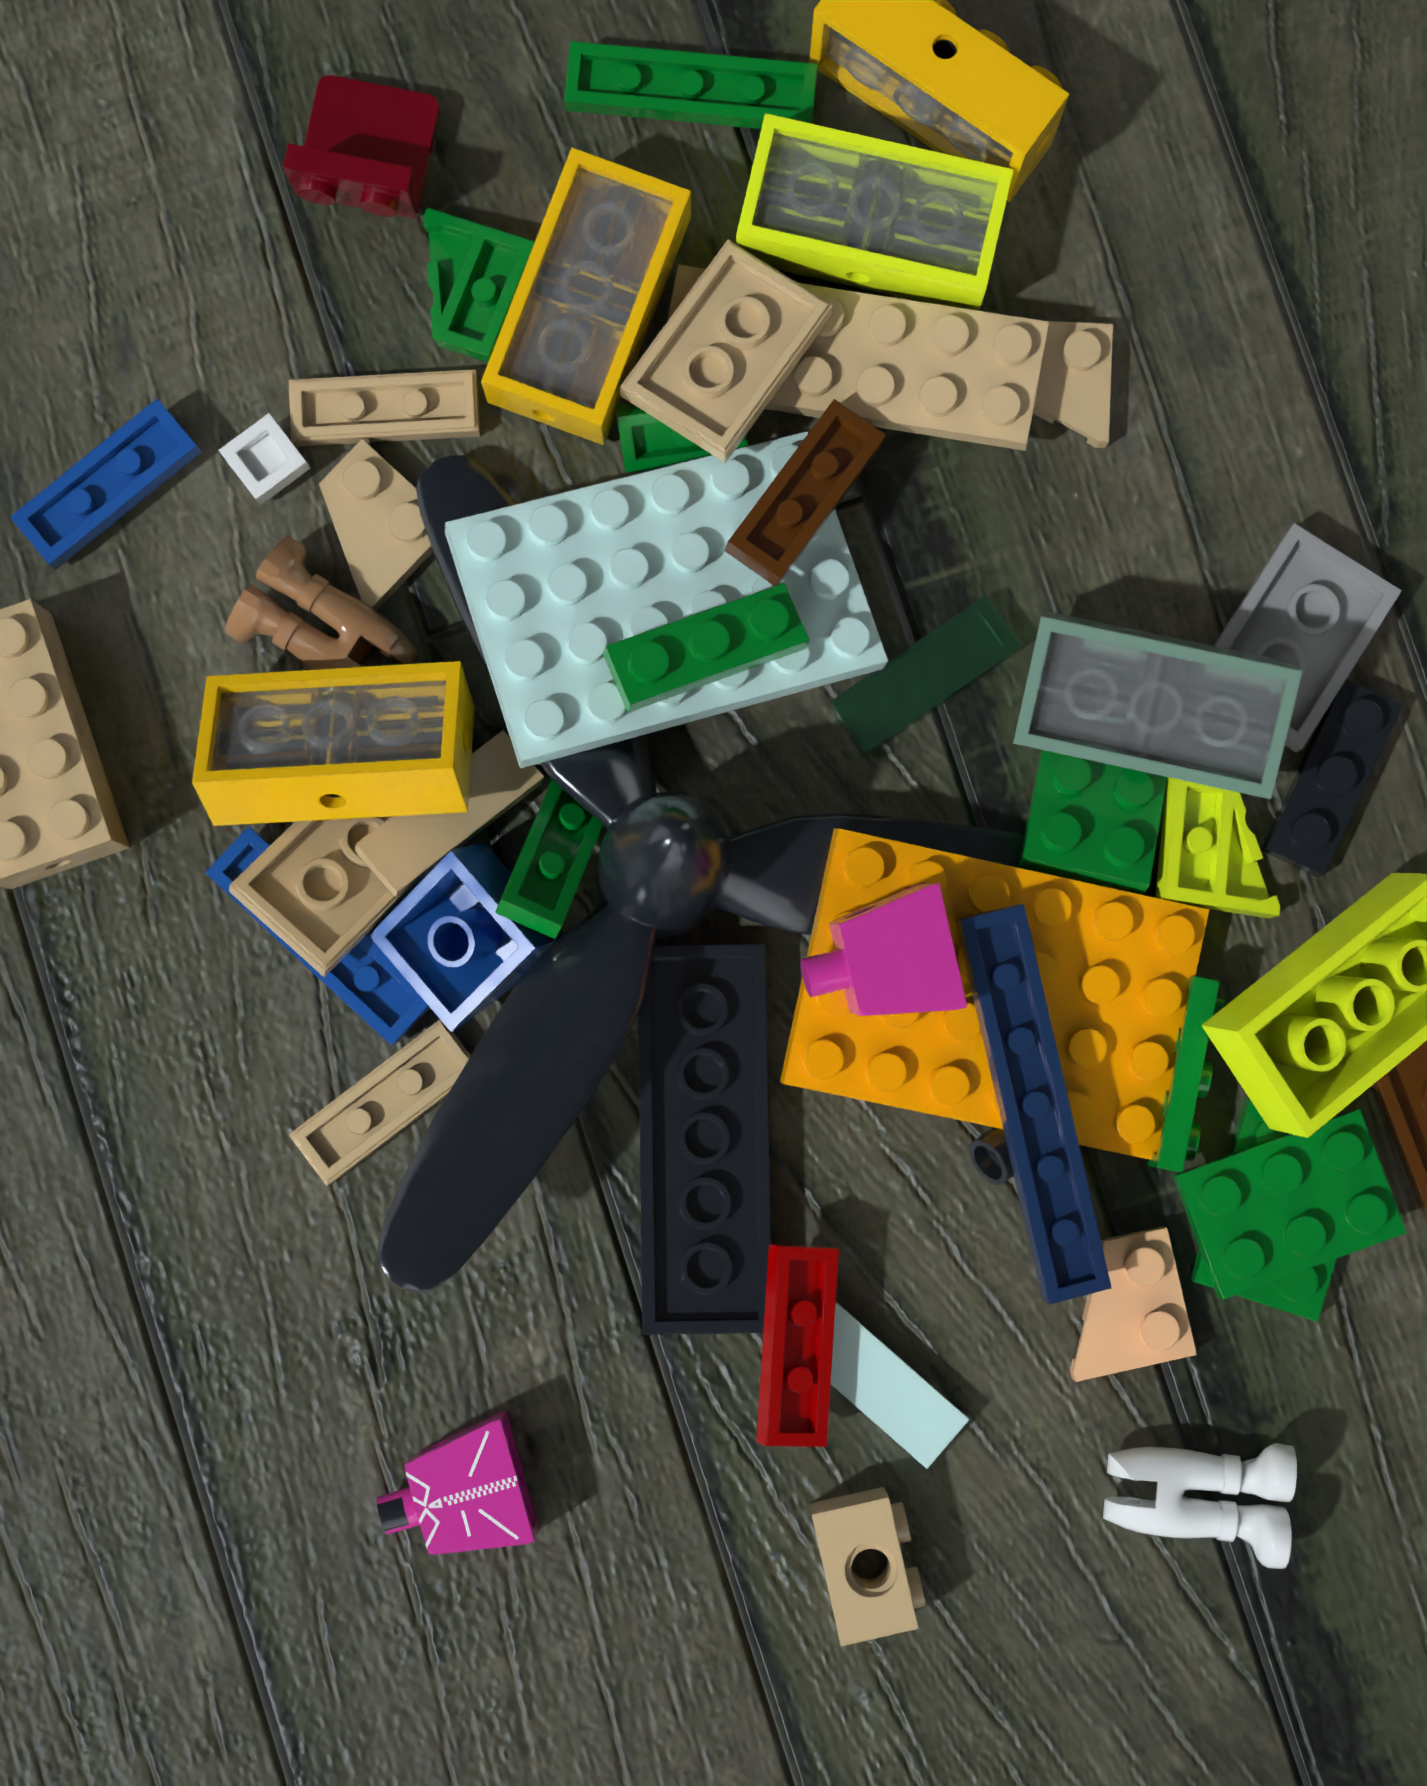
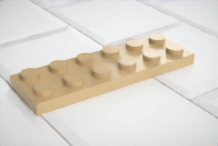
M678 265L668 320L706 269ZM798 283L832 304L833 313L766 406V410L820 418L835 399L874 427L1026 451L1049 330L1048 321Z

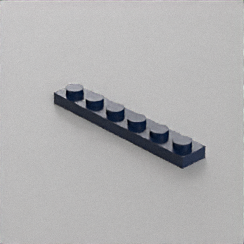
M1015 904L955 919L1042 1299L1050 1305L1111 1289V1282L1024 904Z

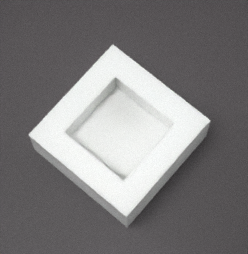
M270 413L219 449V452L260 505L310 469L305 459Z

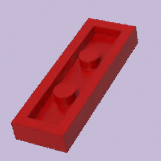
M769 1244L756 1442L764 1446L827 1447L838 1248Z

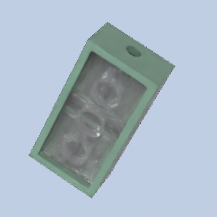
M1045 611L1040 619L1013 744L1271 799L1303 670L1298 663Z

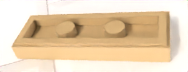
M476 370L289 380L291 442L295 447L355 444L361 439L366 443L481 437L478 375Z
M502 730L471 755L468 812L391 816L355 844V851L397 898L432 871L451 850L464 846L540 786L544 776L534 765L524 768L519 767L511 739Z
M438 1020L296 1128L289 1136L325 1185H331L444 1099L469 1060L471 1053L454 1031L450 1032L445 1024Z

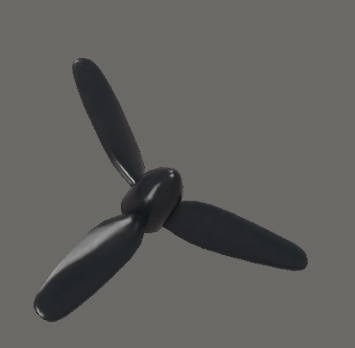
M450 455L434 461L419 475L416 487L419 511L433 553L458 613L490 676L445 535V522L516 505V503L499 481L475 459L465 455ZM646 734L542 762L541 765L551 779L607 829L601 843L595 869L596 888L602 902L594 911L570 928L542 953L514 987L479 1041L434 1116L399 1185L383 1222L377 1247L378 1264L385 1275L398 1286L408 1291L423 1293L438 1288L457 1273L489 1237L538 1174L583 1110L621 1051L643 1004L655 938L676 936L691 930L701 923L713 908L725 910L750 921L782 931L811 935L832 834L835 828L1044 874H1054L1019 867L1024 834L903 817L847 813L793 816L728 837L722 822L712 809L701 800L685 793L674 791L657 793Z

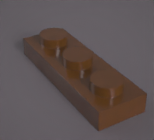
M834 399L728 540L724 551L773 586L779 585L878 451L886 435Z

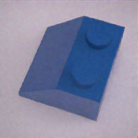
M485 842L451 850L369 935L450 1032L460 1028L515 986L542 953L564 934L560 930L556 939L495 913L512 873Z

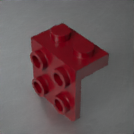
M334 75L322 77L317 84L304 146L290 143L287 145L283 169L295 195L321 205L337 203L362 208L366 212L377 216L394 217L398 215L417 219L440 115L438 101L430 94Z

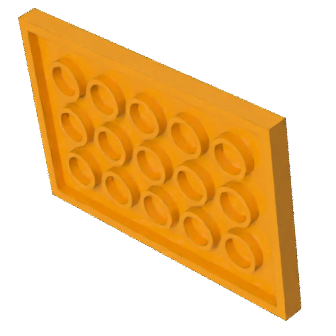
M835 828L832 834L807 957L835 951L830 931V922L915 885L939 883L967 1008L859 1016L850 1013L844 990L809 997L802 976L780 1082L790 1086L1003 1129L955 919L1015 904H1024L1078 1143L1086 1147L1152 1160V1155L1158 1152L1164 1116H1161L1165 1092L1170 1091L1177 1053H1174L1178 1029H1182L1189 990H1187L1189 977L1196 976L1209 909Z

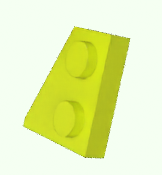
M1167 777L1155 898L1199 908L1262 918L1280 916V904L1277 895L1269 897L1257 860L1262 859L1263 856L1255 834L1249 830L1246 824V808L1239 792Z

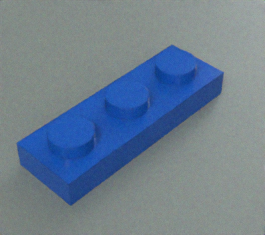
M157 398L11 515L10 518L45 561L57 570L198 456L201 450Z

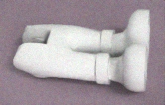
M1275 1443L1266 1447L1258 1457L1241 1462L1240 1456L1222 1454V1456H1215L1193 1450L1164 1447L1130 1448L1108 1454V1474L1135 1481L1157 1482L1156 1501L1134 1497H1106L1104 1500L1103 1519L1125 1529L1163 1537L1183 1539L1216 1538L1221 1541L1233 1542L1237 1536L1252 1545L1257 1559L1263 1566L1273 1569H1285L1287 1567L1291 1551L1292 1532L1290 1517L1285 1507L1263 1504L1237 1505L1236 1502L1230 1501L1214 1502L1188 1498L1183 1494L1186 1490L1220 1491V1493L1238 1495L1239 1492L1257 1495L1266 1500L1290 1502L1295 1493L1297 1479V1459L1294 1446Z

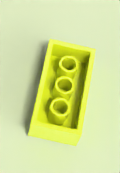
M1391 873L1201 1025L1269 1129L1309 1138L1427 1041V874Z

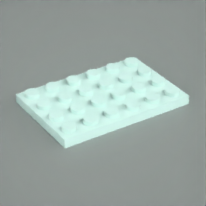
M808 432L735 449L726 463L711 455L445 522V535L520 768L875 672L885 667L888 659L835 509L780 583L786 584L810 639L806 649L629 713L626 711L603 656L605 646L774 587L724 550L728 540L796 451Z

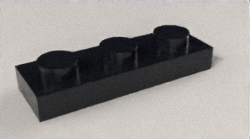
M1348 679L1345 680L1321 719L1264 843L1262 852L1315 877L1325 876L1402 708V704Z

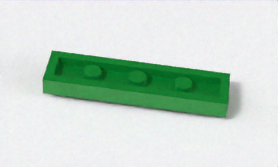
M570 41L564 95L565 111L762 129L766 113L812 124L818 64Z

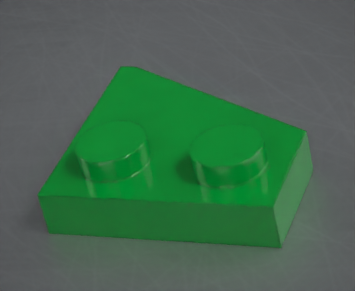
M426 208L423 217L424 227L429 233L431 262L427 263L428 286L433 292L434 301L430 309L432 338L441 348L488 363L535 241Z

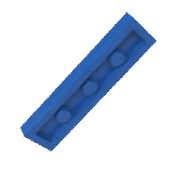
M248 826L205 874L391 1046H395L430 1007L368 934L323 977L229 892V885L270 846L259 833Z

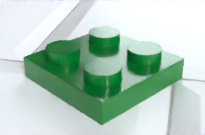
M1041 750L1019 867L1144 895L1150 885L1167 777Z

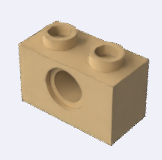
M885 1487L810 1503L811 1515L841 1646L918 1629L914 1609L924 1607L926 1603L917 1566L905 1569L899 1544L911 1541L903 1503L890 1504ZM876 1549L887 1557L885 1569L874 1578L859 1577L851 1569L853 1559L863 1550Z

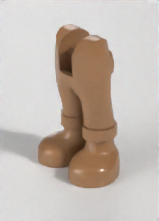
M290 536L281 539L266 556L256 572V580L275 592L282 593L297 601L298 607L309 614H314L339 633V638L330 637L307 623L306 619L295 612L286 611L271 597L252 584L247 586L238 598L225 626V634L237 643L244 644L250 642L259 634L272 636V644L285 652L288 650L311 670L362 667V662L373 646L379 649L380 653L388 659L396 660L402 665L414 664L420 655V652L406 634L382 614L361 600L331 586L330 582L319 574H315L312 577L304 566L306 559L304 545Z

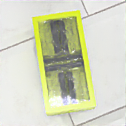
M765 113L736 233V245L776 270L913 301L979 311L988 284L1014 169Z

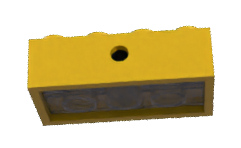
M820 0L814 9L809 63L818 64V71L934 151L1014 169L1007 201L1011 202L1052 145L1065 109L1069 93L1062 89V85L1055 75L1041 66H1028L1010 53L1008 46L999 36L984 29L977 31L958 18L955 9L946 0Z
M571 147L481 380L487 403L595 443L605 444L616 416L615 405H620L622 400L619 387L635 366L690 222V190Z
M461 661L207 676L192 784L214 826L468 812L475 706Z

